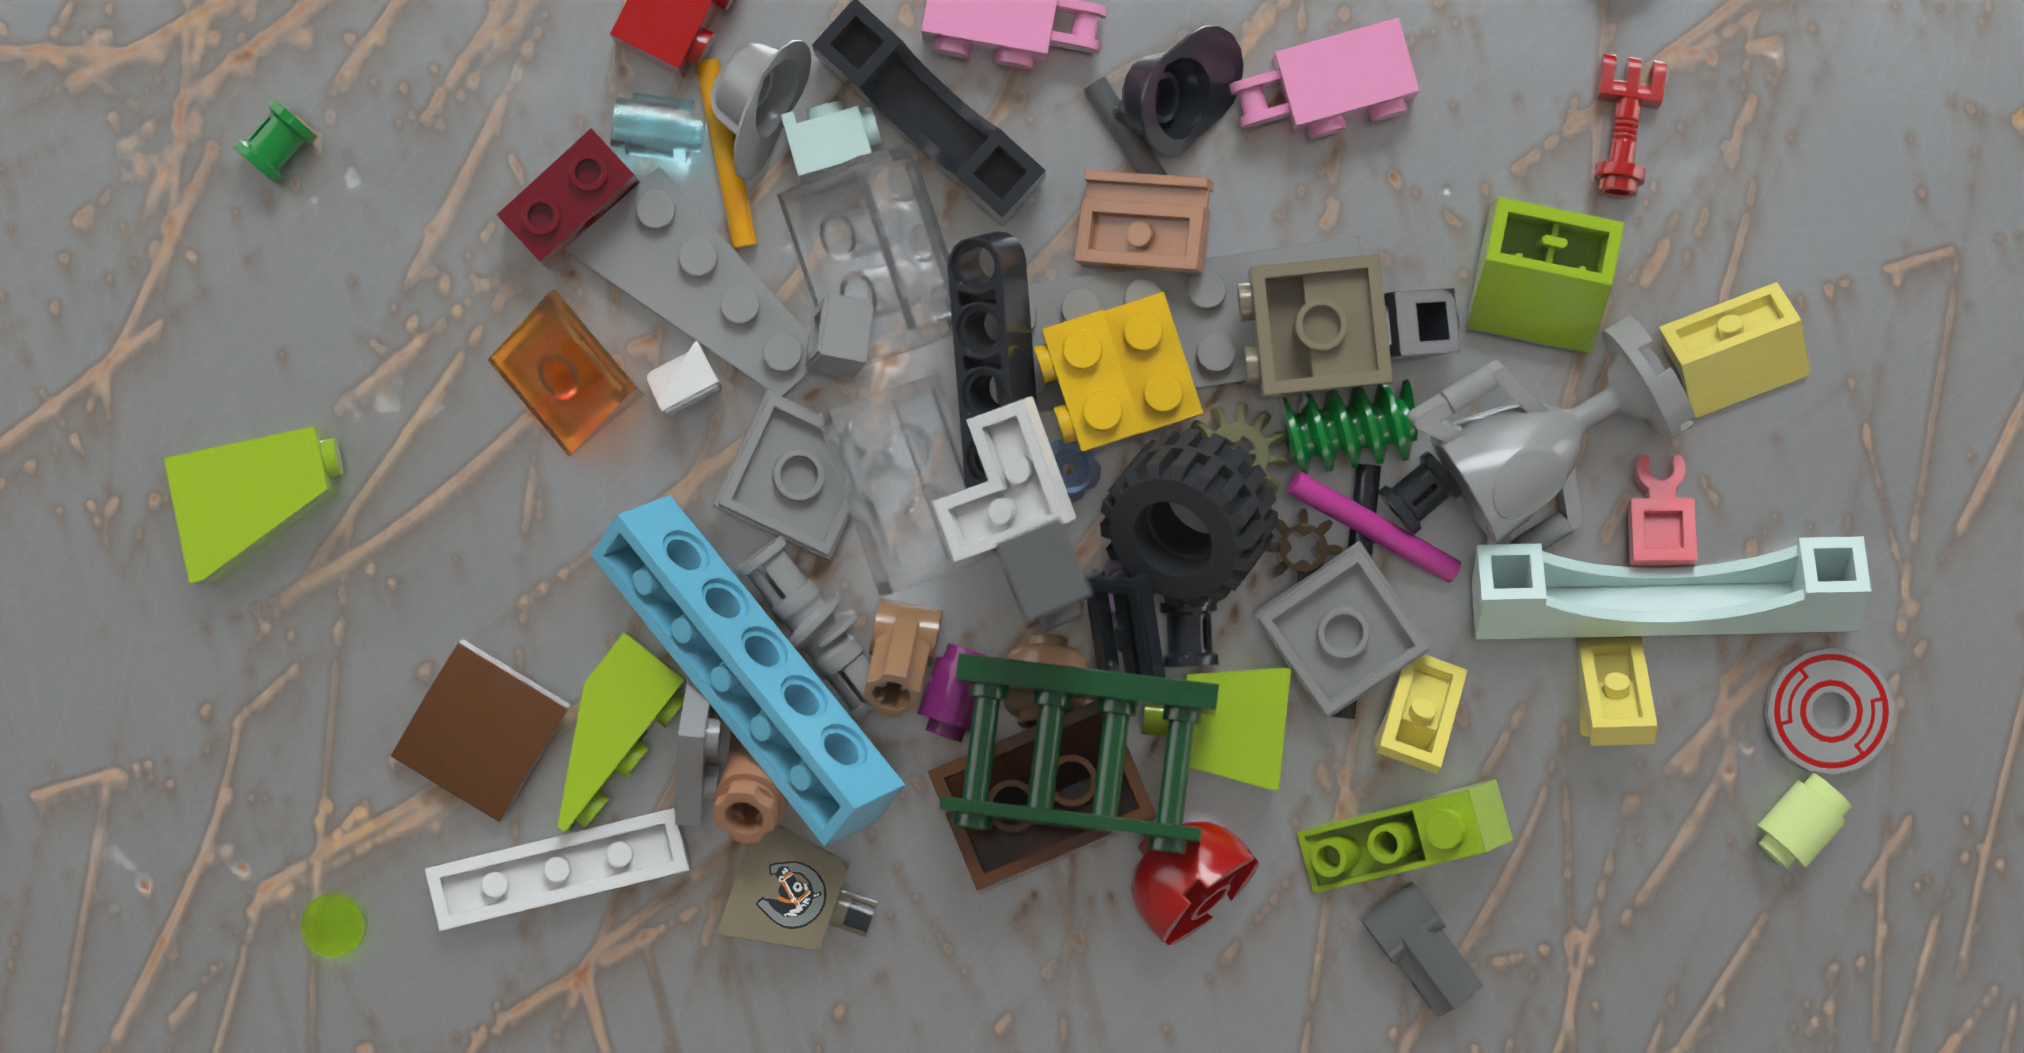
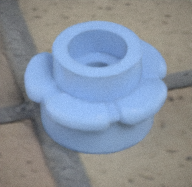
M1058 439L1050 443L1070 501L1082 498L1084 491L1093 489L1100 479L1101 467L1098 462H1095V451L1081 454L1077 441L1065 444L1063 439ZM1066 463H1072L1075 466L1074 474L1066 475L1063 472V466Z

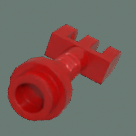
M1603 53L1596 99L1616 102L1609 161L1598 162L1595 165L1594 179L1600 182V193L1621 198L1634 197L1637 195L1638 186L1645 183L1646 169L1634 164L1635 141H1637L1636 135L1638 134L1637 129L1639 127L1641 106L1659 108L1662 104L1667 62L1654 60L1649 71V84L1639 83L1642 65L1641 58L1628 57L1624 81L1614 79L1617 69V56Z

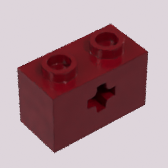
M590 128L507 204L497 216L538 261L549 269L566 253L564 249L637 186L640 181L596 132Z

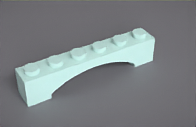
M1864 536L1799 538L1798 544L1757 557L1709 565L1666 568L1622 567L1577 561L1542 551L1541 543L1477 545L1471 582L1476 640L1860 631L1871 595Z

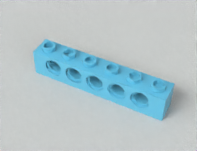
M671 495L617 514L590 555L824 847L876 823L906 784Z

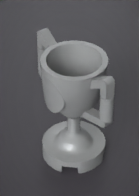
M1627 316L1602 331V339L1612 361L1607 370L1608 384L1602 392L1575 408L1566 409L1549 403H1541L1501 361L1496 360L1462 378L1409 412V421L1416 429L1430 435L1431 443L1440 463L1458 483L1463 492L1460 498L1480 528L1487 535L1486 545L1541 543L1543 551L1572 534L1583 525L1584 517L1575 464L1580 455L1584 433L1613 414L1626 412L1633 418L1647 419L1665 440H1672L1694 426L1690 420L1695 417L1694 411L1680 381L1672 368L1665 370L1652 350L1641 351L1652 344L1654 340L1632 316ZM1499 386L1517 402L1516 404L1503 405L1465 417L1455 423L1445 419ZM1558 494L1559 512L1511 540L1512 532L1527 523Z

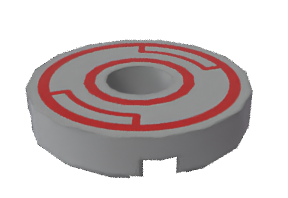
M1826 647L1802 653L1779 669L1767 689L1764 716L1771 738L1784 758L1805 771L1837 775L1858 770L1879 755L1892 733L1895 705L1890 685L1875 664L1853 651ZM1829 692L1838 695L1843 700L1846 708L1843 722L1832 730L1820 727L1814 720L1812 713L1813 705L1817 698Z

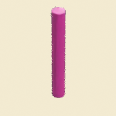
M1298 471L1290 481L1287 493L1447 583H1451L1457 576L1461 568V561L1301 471Z

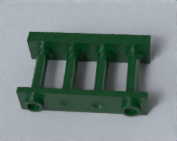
M964 653L958 654L955 679L959 685L969 686L968 696L974 698L962 798L945 796L940 798L939 810L942 813L953 814L952 826L991 830L992 819L1145 837L1148 838L1147 850L1175 854H1186L1187 843L1200 844L1202 828L1183 825L1194 725L1201 724L1202 714H1216L1219 684ZM1008 690L1033 693V704L1039 706L1027 806L988 802L1000 701H1007ZM1073 698L1099 701L1097 712L1104 713L1092 814L1053 810L1065 709H1072ZM1137 706L1163 709L1162 720L1169 721L1157 822L1118 818L1129 718L1136 717Z

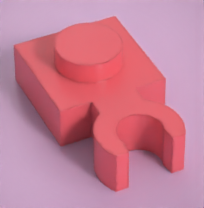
M1641 455L1635 465L1634 480L1640 491L1645 494V498L1630 499L1627 505L1630 567L1694 566L1698 560L1695 498H1676V490L1683 481L1686 472L1685 462L1681 455H1673L1669 466L1670 477L1665 480L1656 479L1651 475L1648 455Z

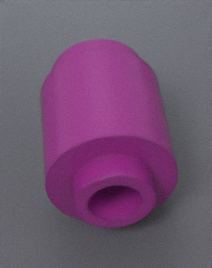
M948 643L943 658L936 657L917 714L929 718L926 731L962 742L965 731L970 732L974 698L968 696L969 686L959 685L955 679L958 654L987 655Z

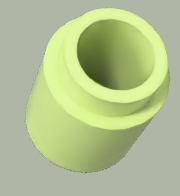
M1812 773L1804 783L1797 780L1757 825L1758 829L1765 835L1758 845L1785 869H1788L1794 862L1806 869L1846 824L1843 817L1852 806L1828 782L1817 774Z

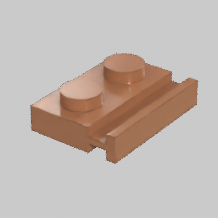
M1085 170L1084 180L1087 183L1085 198L1081 200L1075 262L1086 266L1203 274L1211 212L1208 206L1214 182L1203 177Z

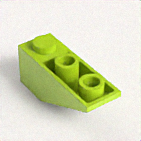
M624 632L584 682L557 827L564 832L572 830L576 823H579L585 829L591 825L610 800L602 793V790L617 772L626 779L650 749L641 742L656 722L666 728L683 707L685 694L681 690L686 685L687 678L630 633Z
M1496 779L1436 793L1297 832L1313 894L1486 853L1513 841Z

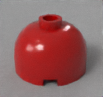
M1210 821L1184 823V826L1202 828L1200 844L1187 843L1186 854L1147 850L1148 838H1144L1138 846V850L1144 856L1133 871L1131 892L1138 914L1148 929L1162 943L1165 942L1168 946L1174 945L1206 925L1213 918L1207 912L1214 908L1226 894L1230 901H1232L1252 879L1259 867V861L1253 856L1246 844L1226 827Z

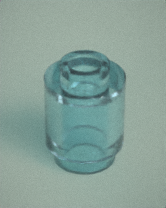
M637 92L633 93L632 98L617 96L612 117L610 144L611 147L625 149L626 156L687 163L690 151L701 153L706 115L695 113V100Z

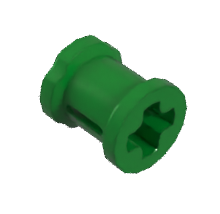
M273 99L268 105L269 115L246 141L238 139L232 147L276 184L282 177L279 170L304 142L312 143L318 136Z

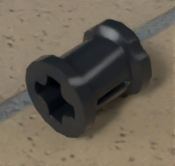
M1425 451L1419 456L1420 465L1391 488L1385 485L1378 491L1386 506L1413 535L1422 529L1420 521L1446 499L1456 500L1463 494L1451 474L1429 451Z
M1207 601L1203 607L1192 608L1188 602H1181L1178 606L1160 603V613L1167 615L1168 654L1163 657L1164 667L1219 665L1218 654L1213 652L1211 613L1218 610L1217 603Z

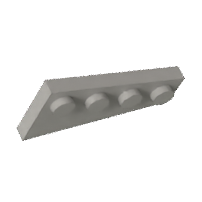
M660 166L564 249L568 254L603 276L767 390L785 397L813 372L808 371V366H805L809 341L808 332Z

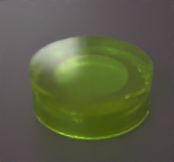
M341 892L327 893L315 898L305 908L301 918V933L304 941L314 952L326 957H339L354 951L364 940L368 928L367 915L363 906L354 897Z

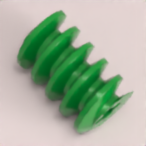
M1409 379L1402 381L1398 399H1396L1388 384L1377 385L1373 403L1370 402L1362 387L1352 388L1348 406H1345L1337 390L1327 391L1322 410L1319 409L1311 393L1301 395L1297 413H1294L1286 397H1281L1283 428L1287 436L1286 445L1289 458L1293 459L1299 471L1307 475L1311 458L1314 455H1318L1327 472L1334 470L1337 452L1342 451L1352 468L1359 467L1363 448H1369L1377 465L1384 464L1387 447L1394 444L1402 461L1409 460L1413 441H1417L1418 429L1408 419L1409 412L1415 408L1414 395Z

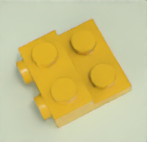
M1164 291L1105 311L1102 309L1043 328L1041 334L1044 343L1033 347L1044 382L1048 383L1057 380L1064 401L1063 405L1053 408L1065 444L1077 441L1081 454L1203 415V410Z

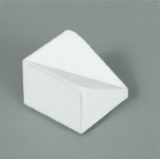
M695 341L688 352L650 371L647 375V381L660 410L670 417L720 391L722 386L698 341Z

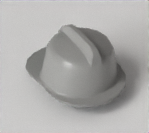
M791 40L780 48L752 42L743 43L738 46L717 75L711 88V105L717 120L736 135L734 166L736 175L743 181L753 179L762 170L782 129L783 121L781 114L791 112L803 93L809 77L811 53L810 47L802 40Z

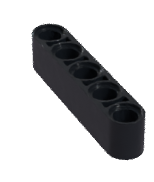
M1000 231L961 240L953 247L948 258V280L965 489L988 481L967 420L1033 396L1038 410L1026 257L1024 249L1017 238L1009 233ZM983 248L989 251L994 260V273L991 278L985 275L980 266L979 259ZM987 313L993 315L998 321L1000 332L997 341L991 339L986 333L984 323ZM992 377L998 379L1003 386L1005 397L1002 406L995 402L991 396L989 387Z

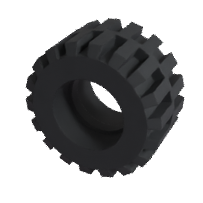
M1187 429L1181 437L1173 430L1163 433L1157 441L1154 439L1149 441L1109 488L1108 491L1110 493L1103 500L1100 511L1106 516L1100 523L1101 537L1111 540V543L1106 548L1111 561L1119 560L1124 566L1121 571L1127 572L1128 578H1133L1138 573H1150L1153 596L1155 593H1159L1164 596L1166 604L1178 606L1183 599H1186L1191 608L1203 607L1209 599L1217 603L1225 599L1231 590L1235 591L1270 545L1274 537L1271 532L1278 524V512L1271 509L1277 500L1273 487H1265L1262 481L1267 474L1260 464L1252 467L1246 461L1249 453L1238 445L1235 450L1225 445L1226 437L1213 433L1209 439H1205L1200 429ZM1169 502L1182 505L1194 512L1203 521L1209 534L1196 531L1184 524L1173 512Z

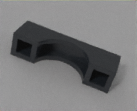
M852 0L812 44L815 56L865 102L872 106L876 112L1002 226L1045 180L1046 170L999 127L984 119L956 96L913 54L902 39L859 0Z

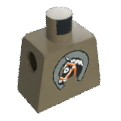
M777 824L773 831L763 835L761 842L746 845L717 934L731 938L820 951L830 925L866 937L878 901L842 889L851 864L850 862L788 828Z

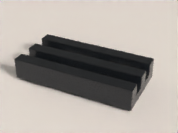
M1093 569L1085 578L1092 593L1086 601L1097 670L1121 672L1118 649L1119 652H1122L1125 673L1166 678L1150 573H1138L1133 578H1128V573L1124 571H1115L1111 576H1106L1105 570ZM1108 593L1113 594L1118 624L1115 633Z

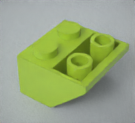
M1498 196L1490 204L1465 329L1591 354L1612 288L1625 222Z

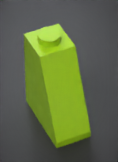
M312 426L164 457L189 584L203 585L213 583L335 494L337 488L334 477L343 475V463L336 438L326 439L324 429Z

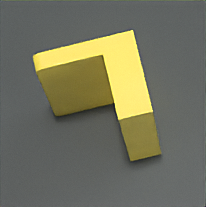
M1778 282L1659 327L1662 345L1681 375L1683 389L1694 411V418L1702 417L1808 376L1811 372L1802 320Z

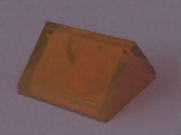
M555 289L538 303L488 358L491 365L568 456L578 451L645 394L569 302Z

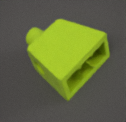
M1271 668L1185 674L1184 680L1219 684L1216 714H1202L1201 724L1194 725L1190 768L1261 788L1279 791L1291 669ZM1143 707L1141 734L1167 737L1169 721L1162 720L1163 709Z

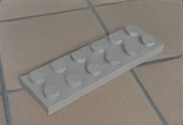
M1355 236L1205 258L1203 274L1127 269L1028 284L1033 347L1044 343L1041 334L1043 328L1102 309L1105 311L1164 291L1195 389L1247 382L1244 347L1255 346L1253 321L1241 322L1237 283L1249 282L1248 270L1251 266L1362 255L1360 238ZM987 313L985 317L987 334L991 339L997 341L1000 332L998 321L993 315ZM1033 348L1038 412L1052 411L1054 407L1063 405L1064 401L1057 380L1048 383L1044 382ZM994 378L997 403L1002 406L1005 392L999 380Z

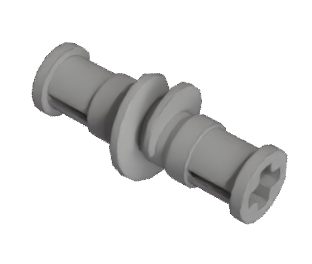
M780 535L754 553L735 571L741 578L747 575L770 604L769 610L780 623L786 625L792 633L788 641L797 651L804 649L813 660L814 668L823 680L828 679L848 705L850 710L847 713L855 722L875 709L870 702L863 699L870 661L863 653L864 647L857 638L846 631L857 621L859 615L853 609L833 614L842 599L840 592L833 594L823 601L820 596V590L810 578H805L783 549L787 542Z

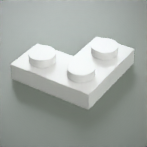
M1033 396L967 420L988 481L932 501L954 562L994 549L997 543L1060 517L1062 524L1077 519Z

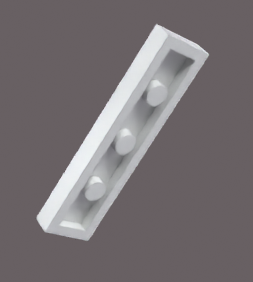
M676 807L425 868L439 931L690 870L681 826L675 825Z

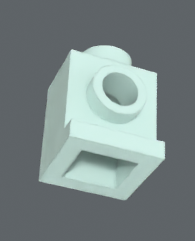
M834 101L809 109L807 111L809 120L797 123L793 111L781 114L801 183L874 163L870 146L881 144L882 141L872 106L860 110L858 106L846 109L844 101Z

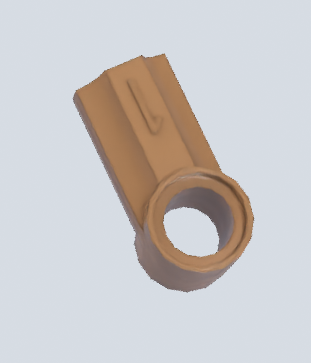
M883 598L879 599L869 654L872 655L863 697L864 700L870 702L875 707L877 714L900 718L903 713L918 708L927 673L925 672L926 666H932L943 610Z

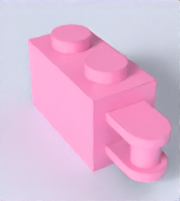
M927 0L921 30L922 40L934 42L932 51L939 54L969 58L971 49L996 53L995 63L1018 69H1032L1034 61L1047 63L1050 46L1099 53L1102 42L1096 40L1100 19L1107 17L1108 7L1082 0ZM1056 11L1074 15L1071 34L1053 31Z
M1399 17L1276 51L1272 59L1273 71L1248 77L1229 85L1231 95L1239 96L1244 116L1238 119L1241 129L1288 117L1292 133L1308 130L1310 139L1340 132L1347 128L1344 119L1369 112L1371 122L1403 114L1408 111L1406 101L1414 100L1420 91ZM1278 84L1284 104L1268 108L1263 88Z

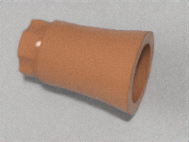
M730 731L729 752L722 778L715 793L713 818L716 826L728 832L734 841L746 844L761 842L763 835L773 831L775 826L781 821L788 801L734 733Z

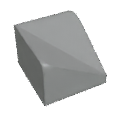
M829 293L822 299L812 312L805 366H808V371L853 378L867 363L874 312L872 302Z

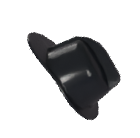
M1202 26L1184 37L1168 52L1142 57L1131 66L1125 76L1122 87V99L1112 112L1114 118L1120 123L1129 125L1134 132L1146 138L1152 150L1163 157L1180 155L1199 136L1222 118L1234 103L1237 95H1231L1229 85L1242 80L1244 63L1240 45L1233 34L1220 26Z

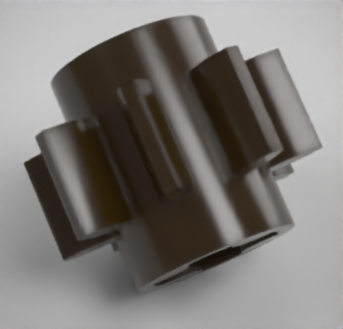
M1302 508L1297 514V525L1289 528L1283 520L1278 519V524L1274 529L1281 535L1277 543H1270L1265 551L1266 553H1276L1279 564L1273 568L1270 575L1274 578L1288 570L1295 573L1296 584L1306 577V572L1315 571L1324 565L1323 561L1326 555L1341 553L1342 547L1333 544L1327 545V540L1324 536L1330 530L1333 522L1327 520L1317 528L1309 525L1307 510ZM1291 533L1298 538L1308 534L1314 537L1316 543L1311 548V552L1316 559L1313 564L1310 565L1304 559L1294 564L1289 561L1286 555L1291 551L1292 546L1287 538Z

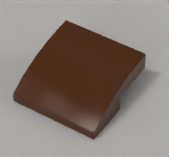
M461 639L419 705L391 757L500 823L510 810L534 765L543 756L571 704L466 640Z

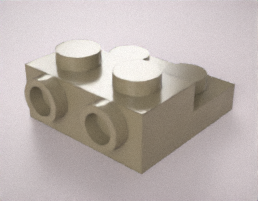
M1379 253L1251 266L1248 270L1249 282L1237 283L1241 322L1253 321L1255 346L1244 347L1246 381L1248 386L1260 385L1261 398L1320 393L1326 390L1384 385L1393 382Z

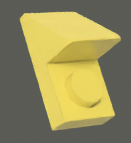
M1641 636L1578 638L1579 725L1582 736L1590 737L1591 746L1656 744L1658 725Z
M1425 654L1400 670L1396 678L1388 710L1373 741L1376 753L1438 775L1443 763L1468 670Z

